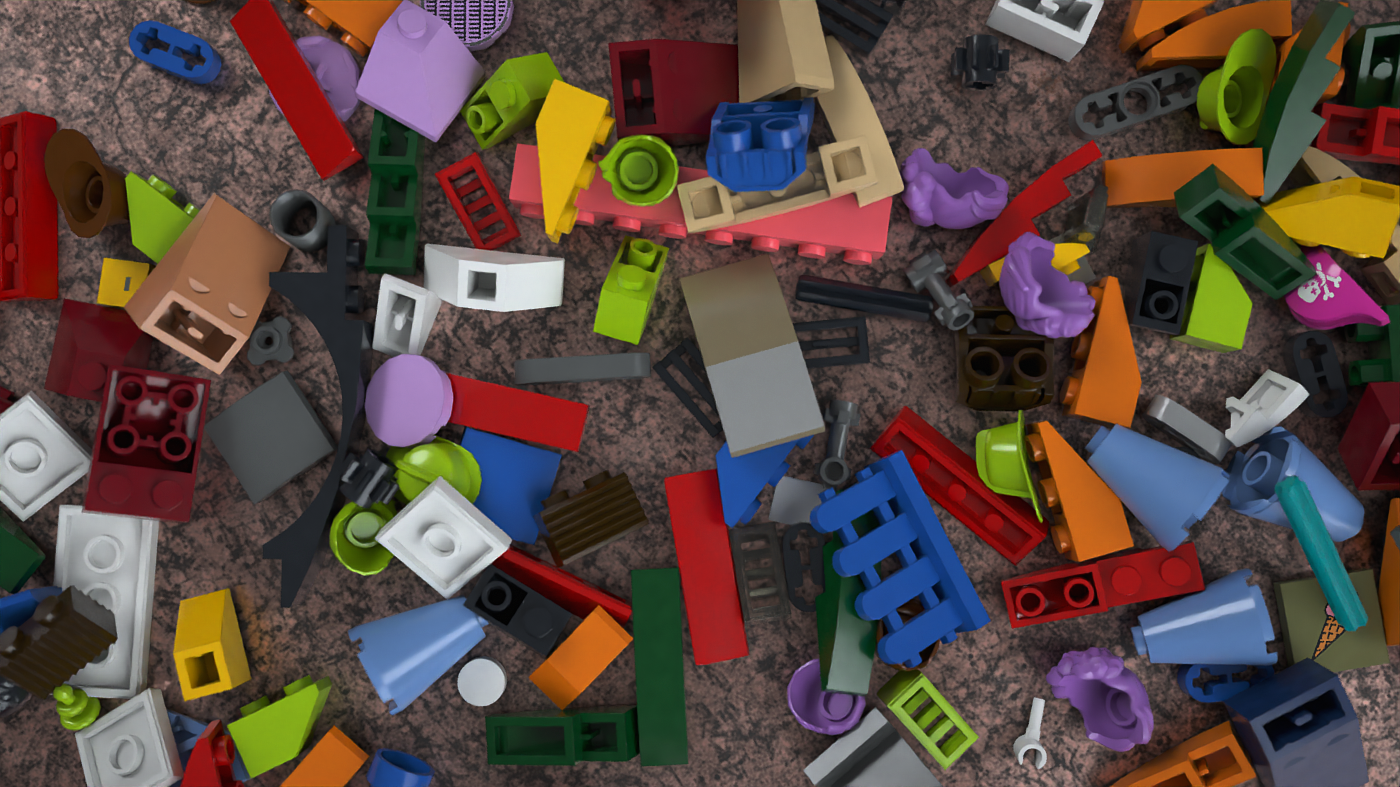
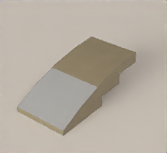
M769 254L679 278L731 458L825 432V425Z

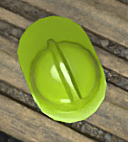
M1249 29L1242 33L1232 44L1225 63L1203 78L1197 92L1200 127L1206 130L1221 131L1225 138L1235 145L1248 144L1255 139L1275 74L1277 61L1275 44L1271 36L1263 29Z
M1019 410L1018 422L982 430L977 433V469L979 476L986 486L997 494L1032 499L1038 519L1042 523V513L1024 443V436L1026 435L1023 410Z
M435 435L437 437L432 442L417 446L414 449L397 446L390 447L386 457L393 461L398 468L394 476L397 478L396 482L399 484V489L394 497L400 502L408 505L439 476L470 503L473 504L477 499L482 482L480 466L473 454L461 445Z

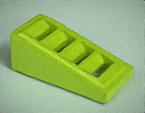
M918 669L897 672L877 692L880 700L945 770L979 738ZM929 697L932 701L912 719L909 715ZM943 712L945 715L930 730L924 733L923 730ZM955 725L958 730L938 748L935 743Z

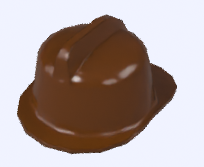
M61 129L54 133L46 147L44 157L45 173L71 231L78 237L92 238L98 235L104 227L130 222L125 182L126 174L117 167L101 161L90 140L78 130Z

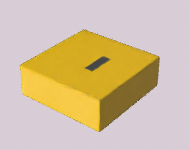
M104 258L97 304L124 308L156 266L149 263Z

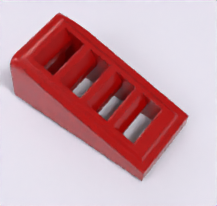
M478 151L435 173L438 182L476 249L493 251L522 235ZM474 169L478 178L456 188L453 180ZM484 186L488 194L467 205L464 204L461 197ZM491 203L494 204L497 211L476 222L473 221L470 214ZM502 219L506 226L505 228L484 239L481 237L480 230Z

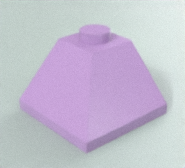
M403 0L378 31L356 87L355 97L436 143L483 81L486 72L446 21L408 0Z

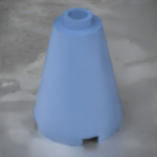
M1115 424L1110 431L1101 426L1085 447L1087 451L1092 453L1087 463L1156 541L1169 552L1174 550L1190 534L1184 530V527L1189 529L1197 520H1202L1228 484V478L1231 476L1223 468L1119 424Z
M1273 427L1260 437L1252 440L1255 444L1246 454L1237 451L1231 459L1226 470L1231 476L1228 478L1229 482L1222 491V495L1230 501L1231 505L1228 506L1233 511L1241 515L1293 529L1275 493V485L1277 482L1285 480L1287 476L1295 475L1299 480L1306 483L1332 541L1342 542L1355 536L1361 530L1364 523V507L1362 503L1294 433L1285 428Z
M1248 568L1236 570L1204 585L1205 590L1184 594L1137 616L1139 626L1130 627L1138 656L1147 654L1150 663L1276 664L1278 660L1277 652L1267 654L1265 642L1275 640L1261 590L1258 584L1247 586L1246 583L1253 575L1251 570Z
M464 595L357 625L348 630L351 642L360 637L363 641L358 645L361 652L357 653L381 700L385 703L393 698V701L388 703L389 712L392 716L403 711L486 637L482 627L489 623L463 606L466 601Z

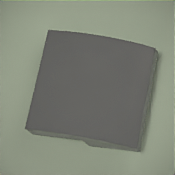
M283 371L255 388L204 426V429L253 504L267 500L296 476L309 472L338 449L337 444L289 371Z

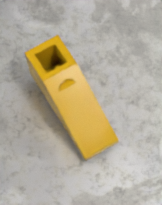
M555 78L536 121L545 232L552 242L558 244L562 233L569 235L576 222L579 208L574 206V203L581 188L584 190L589 189L597 169V163L592 160L599 144L603 146L608 144L616 119L611 117L612 111L609 100Z
M1355 176L1276 192L1268 204L1255 199L1294 242L1310 247L1322 244L1339 248L1345 254L1356 258L1374 256L1384 259L1400 217V186Z

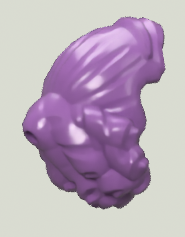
M924 148L913 150L912 155L908 156L901 164L899 172L904 185L901 198L909 208L911 221L916 225L927 227L937 224L946 229L970 228L986 219H996L1008 201V183L1002 177L989 174L980 167H972L966 172L958 173L948 163L934 162L933 157Z
M1026 232L1017 241L1009 245V253L1004 259L999 278L1004 303L1010 312L1015 315L1017 325L1022 330H1031L1034 333L1045 335L1049 338H1058L1060 336L1075 337L1082 332L1083 328H1087L1089 322L1095 316L1092 312L1095 306V299L1087 295V288L1084 282L1070 281L1065 273L1052 266L1051 260L1055 255V243L1045 240L1034 233Z
M1090 647L1085 651L1064 653L1058 666L1052 667L1046 675L1047 683L1051 685L1054 697L1068 698L1069 703L1081 713L1084 727L1087 730V738L1118 752L1129 751L1135 744H1147L1151 739L1154 719L1144 685L1135 673L1124 667L1123 659L1120 656H1114L1106 647Z

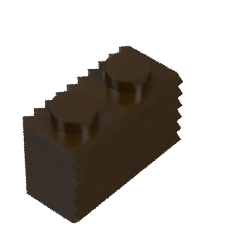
M609 470L603 471L583 481L586 490L571 498L567 490H563L540 502L544 510L534 515L533 518L557 568L567 565L649 524V520L645 516V512L625 472L612 478Z
M74 585L69 586L57 597L55 595L46 597L36 607L31 618L18 628L15 626L7 628L0 635V676L37 698L46 700L48 694H53L55 687H61L64 681H69L72 675H77L79 669H84L86 664L92 663L93 659L99 657L102 651H107L110 644L116 643L118 636L114 613L110 609L107 610L104 605H100L97 600H92L89 595H85L82 590H77Z

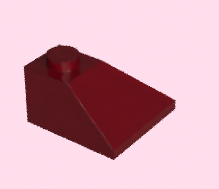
M64 298L44 389L67 396L101 402L108 364L147 370L154 337L141 330L126 310Z

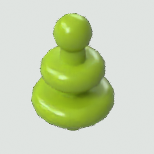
M63 683L61 687L54 688L53 696L57 700L56 710L60 714V723L64 728L72 731L82 730L96 720L101 709L100 701L97 697H88L84 690L72 689L66 683Z

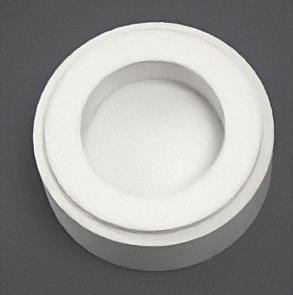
M487 656L474 658L461 669L457 682L458 690L466 702L474 706H488L497 701L505 691L507 685L506 671L502 664L494 658Z

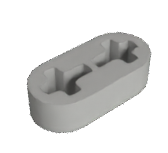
M1155 395L1142 414L1143 418L1155 428L1182 446L1193 449L1201 458L1212 463L1219 464L1232 445L1225 438V434L1167 397Z

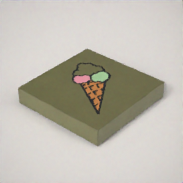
M1361 568L1347 571L1368 616L1366 626L1358 627L1354 632L1346 631L1342 625L1338 624L1316 576L1273 583L1288 667L1307 657L1332 672L1390 663L1373 569Z

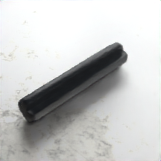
M800 275L796 283L795 298L798 301L920 322L928 321L932 314L933 298L926 295L809 275Z

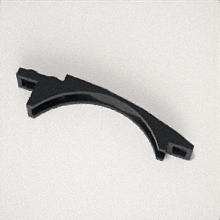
M328 225L327 272H270L269 286L297 306L315 326L324 340L338 374L343 412L341 437L337 454L322 489L311 505L294 523L282 533L263 544L262 559H282L281 608H291L305 603L323 565L329 548L331 525L335 515L344 507L347 498L340 491V487L345 481L340 479L342 474L337 470L350 452L358 456L366 419L364 404L367 386L371 381L372 345L375 325L364 320H357V313H362L364 309L363 287L358 285V267H363L365 263V245L363 239H359V233L347 225Z

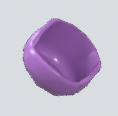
M819 658L812 659L795 670L787 686L788 707L796 720L804 727L820 734L837 735L852 729L859 722L866 705L865 696L822 692Z

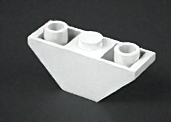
M426 244L424 289L433 292L438 298L452 305L473 309L508 312L561 306L565 258Z

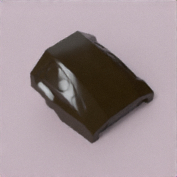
M1006 306L971 307L974 312L971 322L959 330H954L957 360L956 402L976 411H1026L1050 404L1055 395L1053 378L1054 338L1034 333L1031 330H1022L1017 325L1015 315Z

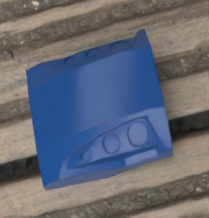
M807 97L801 100L730 104L729 102H720L712 118L710 141L706 153L708 175L733 192L785 189L806 171L808 137L814 121V97Z

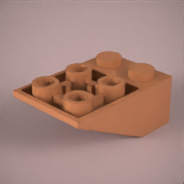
M214 193L126 303L124 308L141 330L220 375L249 339L272 289L269 286L270 272L280 271L290 246Z

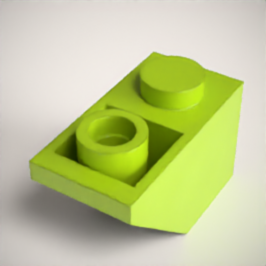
M547 52L507 59L460 110L482 150L493 147L535 123L554 78L564 82Z
M131 171L125 178L132 244L158 264L201 209L191 202L186 207L173 199L177 191L158 176L152 174L149 179H146Z
M625 235L601 289L593 332L635 345L639 344L669 252L668 247L655 244L648 239Z
M1211 243L1197 248L1179 335L1170 334L1169 339L1220 353L1241 350L1253 303L1231 266L1214 254Z
M307 675L283 687L286 696L270 703L266 695L239 708L243 717L230 723L227 727L251 778L297 757L310 747L332 686L329 676L313 682L311 676Z

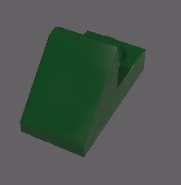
M1400 21L1362 25L1348 39L1342 50V59L1351 67L1344 106L1370 110L1378 106L1399 109Z

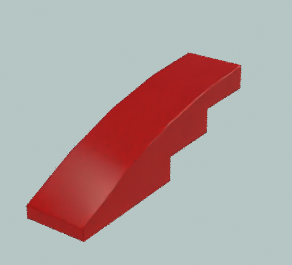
M1321 103L1314 106L1311 112L1327 121L1309 146L1319 149L1335 159L1400 165V109L1378 106L1370 110Z
M1091 140L1053 165L1002 209L1000 215L993 219L972 241L945 279L950 288L979 272L989 264L1005 257L1009 253V245L1017 241L1024 233L1031 232L1040 236L1032 220L1069 198L1071 193L1066 187L1064 180L1087 168L1103 156L1094 140Z
M446 373L451 381L454 397L451 416L448 422L571 451H580L590 405Z

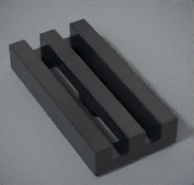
M816 0V4L870 36L866 41L819 13L823 32L833 35L836 40L866 58L871 54L893 17V14L870 0H840L878 23L876 26L835 0Z
M866 316L792 323L795 333L857 328V336L800 341L801 351L855 346L859 348V354L804 359L807 369L870 363Z
M687 337L652 368L708 434L714 438L723 430L721 421L719 420L714 425L666 370L670 365L674 364L718 415L712 393L681 359V356L687 352L706 373L700 351Z

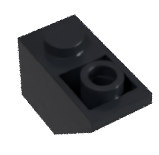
M1154 231L1133 240L1124 281L1129 325L1179 335L1199 241Z
M492 564L488 565L463 604L464 607L544 659L551 652L572 616L567 610Z

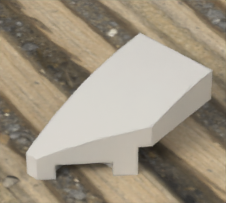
M1267 369L1241 400L1233 396L1226 398V408L1231 413V428L1225 430V438L1235 447L1249 443L1284 420L1310 394L1300 383Z

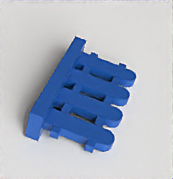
M900 450L877 459L855 473L858 483L836 495L833 487L819 493L818 496L822 503L812 509L810 522L812 527L822 534L836 530L844 544L833 555L832 564L834 570L842 577L860 575L866 590L860 593L855 600V610L858 616L866 621L882 618L889 633L882 637L878 643L877 650L880 659L889 665L904 662L907 668H911L922 662L919 652L938 639L941 640L942 644H949L958 638L956 633L978 630L991 620L903 451ZM873 509L881 525L858 537L851 521ZM895 552L902 568L880 580L873 565ZM918 596L925 610L903 624L896 608Z

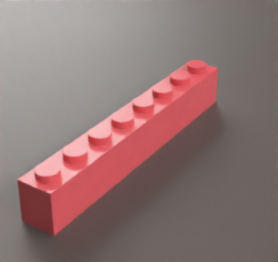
M517 143L509 200L515 208L520 209V215L544 219L538 146ZM594 155L592 161L597 163L596 173L589 189L584 190L581 188L574 206L579 208L575 224L593 226L596 219L613 222L612 228L621 231L640 232V227L645 226L659 228L658 234L664 237L686 238L689 232L677 185L709 177L707 170L679 166L677 184L667 199L654 206H632L617 200L612 194L611 183L603 179L598 161L603 160L606 156ZM853 193L787 213L733 226L696 232L694 234L705 235L706 242L717 245H732L733 239L750 241L752 242L751 248L760 251L778 252L779 246L798 248L797 254L803 257L822 259L825 258V253L844 255L843 261L847 263L871 265L872 259L879 260L885 253L893 197L889 196L859 208Z

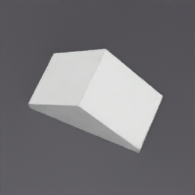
M385 273L380 283L372 349L393 357L401 354L421 356L443 300L427 289Z

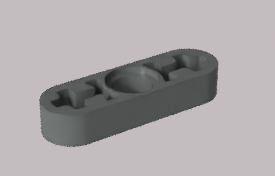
M1176 65L1090 94L1082 98L1070 111L1068 118L1070 130L1079 139L1091 141L1180 112L1197 101L1198 88L1203 78L1195 68L1189 65ZM1174 82L1187 85L1188 91L1183 95L1180 92H1176L1160 100L1159 92L1166 90ZM1135 91L1145 97L1147 109L1144 114L1135 115L1126 109L1124 105L1126 93ZM1111 106L1113 114L1105 116L1096 124V128L1093 122L1085 123L1082 119V116L1088 112V107L1091 113L1094 114L1105 111Z
M642 352L514 361L515 385L519 386L651 377L650 353Z

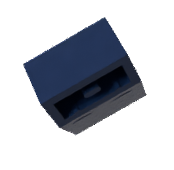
M1307 657L1223 701L1264 787H1360L1369 782L1358 716L1339 676Z

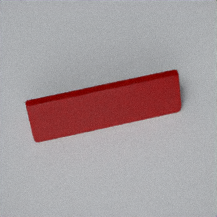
M249 0L230 20V23L321 179L325 181L360 161L364 156L272 0Z
M27 111L0 118V301L3 302L42 301L58 298V201L45 173L44 159L47 144L53 134L57 132V122L53 117Z
M903 406L871 445L870 449L881 458L902 450L924 493L1013 565L1016 566L1047 537L1049 521L1043 515V522L1040 523L1036 510L1022 498L997 494L988 488L979 476L976 461L909 407Z
M717 468L665 477L664 484L696 666L707 665L748 656L750 653L728 525L724 522Z
M510 544L508 550L491 563L501 571L582 619H585L600 605L624 629L632 612L631 601L560 567L557 568V566Z

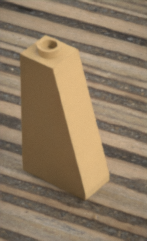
M737 0L739 103L801 100L807 97H817L834 90V78L816 0Z

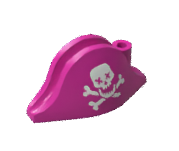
M1301 245V251L1315 267L1317 274L1284 295L1289 310L1297 321L1307 327L1319 330L1334 329L1352 323H1366L1378 326L1390 323L1389 316L1320 245L1315 247Z

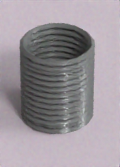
M299 189L289 190L279 195L272 203L269 213L270 222L275 232L297 249L306 252L319 251L326 247L328 225H335L334 217L330 211L312 194ZM303 208H317L318 216L314 227L304 235L291 236L289 226L296 212Z

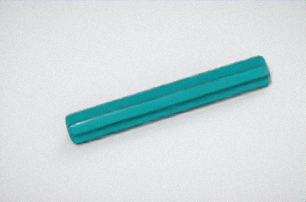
M1295 475L1287 476L1285 480L1276 483L1275 493L1338 624L1342 625L1346 631L1354 632L1358 627L1366 626L1368 622L1366 611L1306 483L1299 480Z

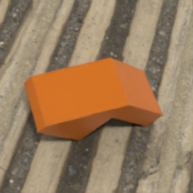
M598 605L528 678L563 710L595 680L634 638Z
M334 725L280 787H346L370 756Z

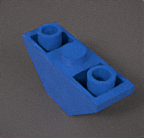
M814 435L731 458L726 441L715 455L724 522L731 528L738 521L746 525L762 504L756 497L766 483L774 488L791 466L784 459L796 445L803 450Z

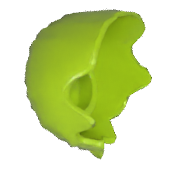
M634 135L625 137L612 147L603 160L598 161L603 179L611 183L612 194L617 200H621L628 205L645 207L659 204L671 195L678 181L679 166L675 153L663 140L655 136Z
M391 499L388 505L381 501L378 504L374 502L370 509L364 508L352 501L335 515L330 529L329 545L338 561L344 567L361 575H376L388 567L394 554L378 542L375 537L380 529L397 515L394 506L396 501Z

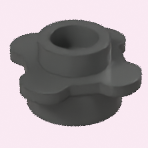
M279 316L271 322H260L257 320L249 337L250 349L247 352V359L250 363L262 365L267 360L286 363L292 359L294 355L293 339L290 333L292 325L288 319ZM267 337L273 338L271 345L266 344L265 340Z

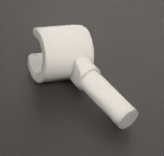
M1033 698L1026 733L1018 737L1013 744V751L1020 765L1023 763L1025 751L1031 748L1036 749L1034 764L1037 769L1042 768L1047 761V754L1039 741L1045 705L1044 699Z

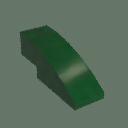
M1214 164L1174 192L1179 217L1211 241L1214 254L1273 299H1279L1317 274L1312 263L1282 228L1252 197Z
M637 705L564 708L563 710L556 708L485 716L488 765L575 766L582 761L628 762L640 754Z

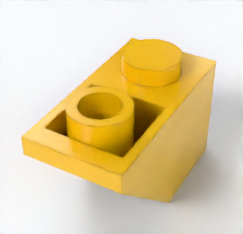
M230 588L180 601L173 657L184 701L233 689L252 679Z

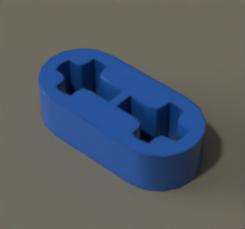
M151 20L139 23L130 33L129 45L131 51L136 57L153 68L196 84L211 82L221 70L220 55L216 49L199 37ZM149 39L152 41L160 39L169 46L168 52L157 48L150 50L146 47V43ZM184 53L194 57H198L201 54L206 58V62L203 66L195 65L193 67L182 56Z
M1181 664L1177 672V681L1180 689L1186 695L1200 702L1212 703L1224 701L1273 676L1275 672L1272 664L1251 665L1258 668V674L1250 677L1251 684H1249V682L1241 678L1232 677V673L1246 671L1247 665ZM1201 668L1204 672L1211 675H1219L1217 680L1204 682V690L1192 684L1193 678L1200 677Z

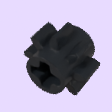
M984 34L968 36L963 39V47L955 48V53L951 54V76H962V88L972 91L991 90L997 87V78H1005V73L1009 72L1010 50H999V39L997 37Z
M368 448L364 455L360 454L359 457L350 452L337 470L342 474L340 479L345 481L340 487V491L348 499L364 508L370 509L374 502L378 504L379 501L388 505L399 489V484L396 482L397 478L394 476L398 468L393 461L376 450Z

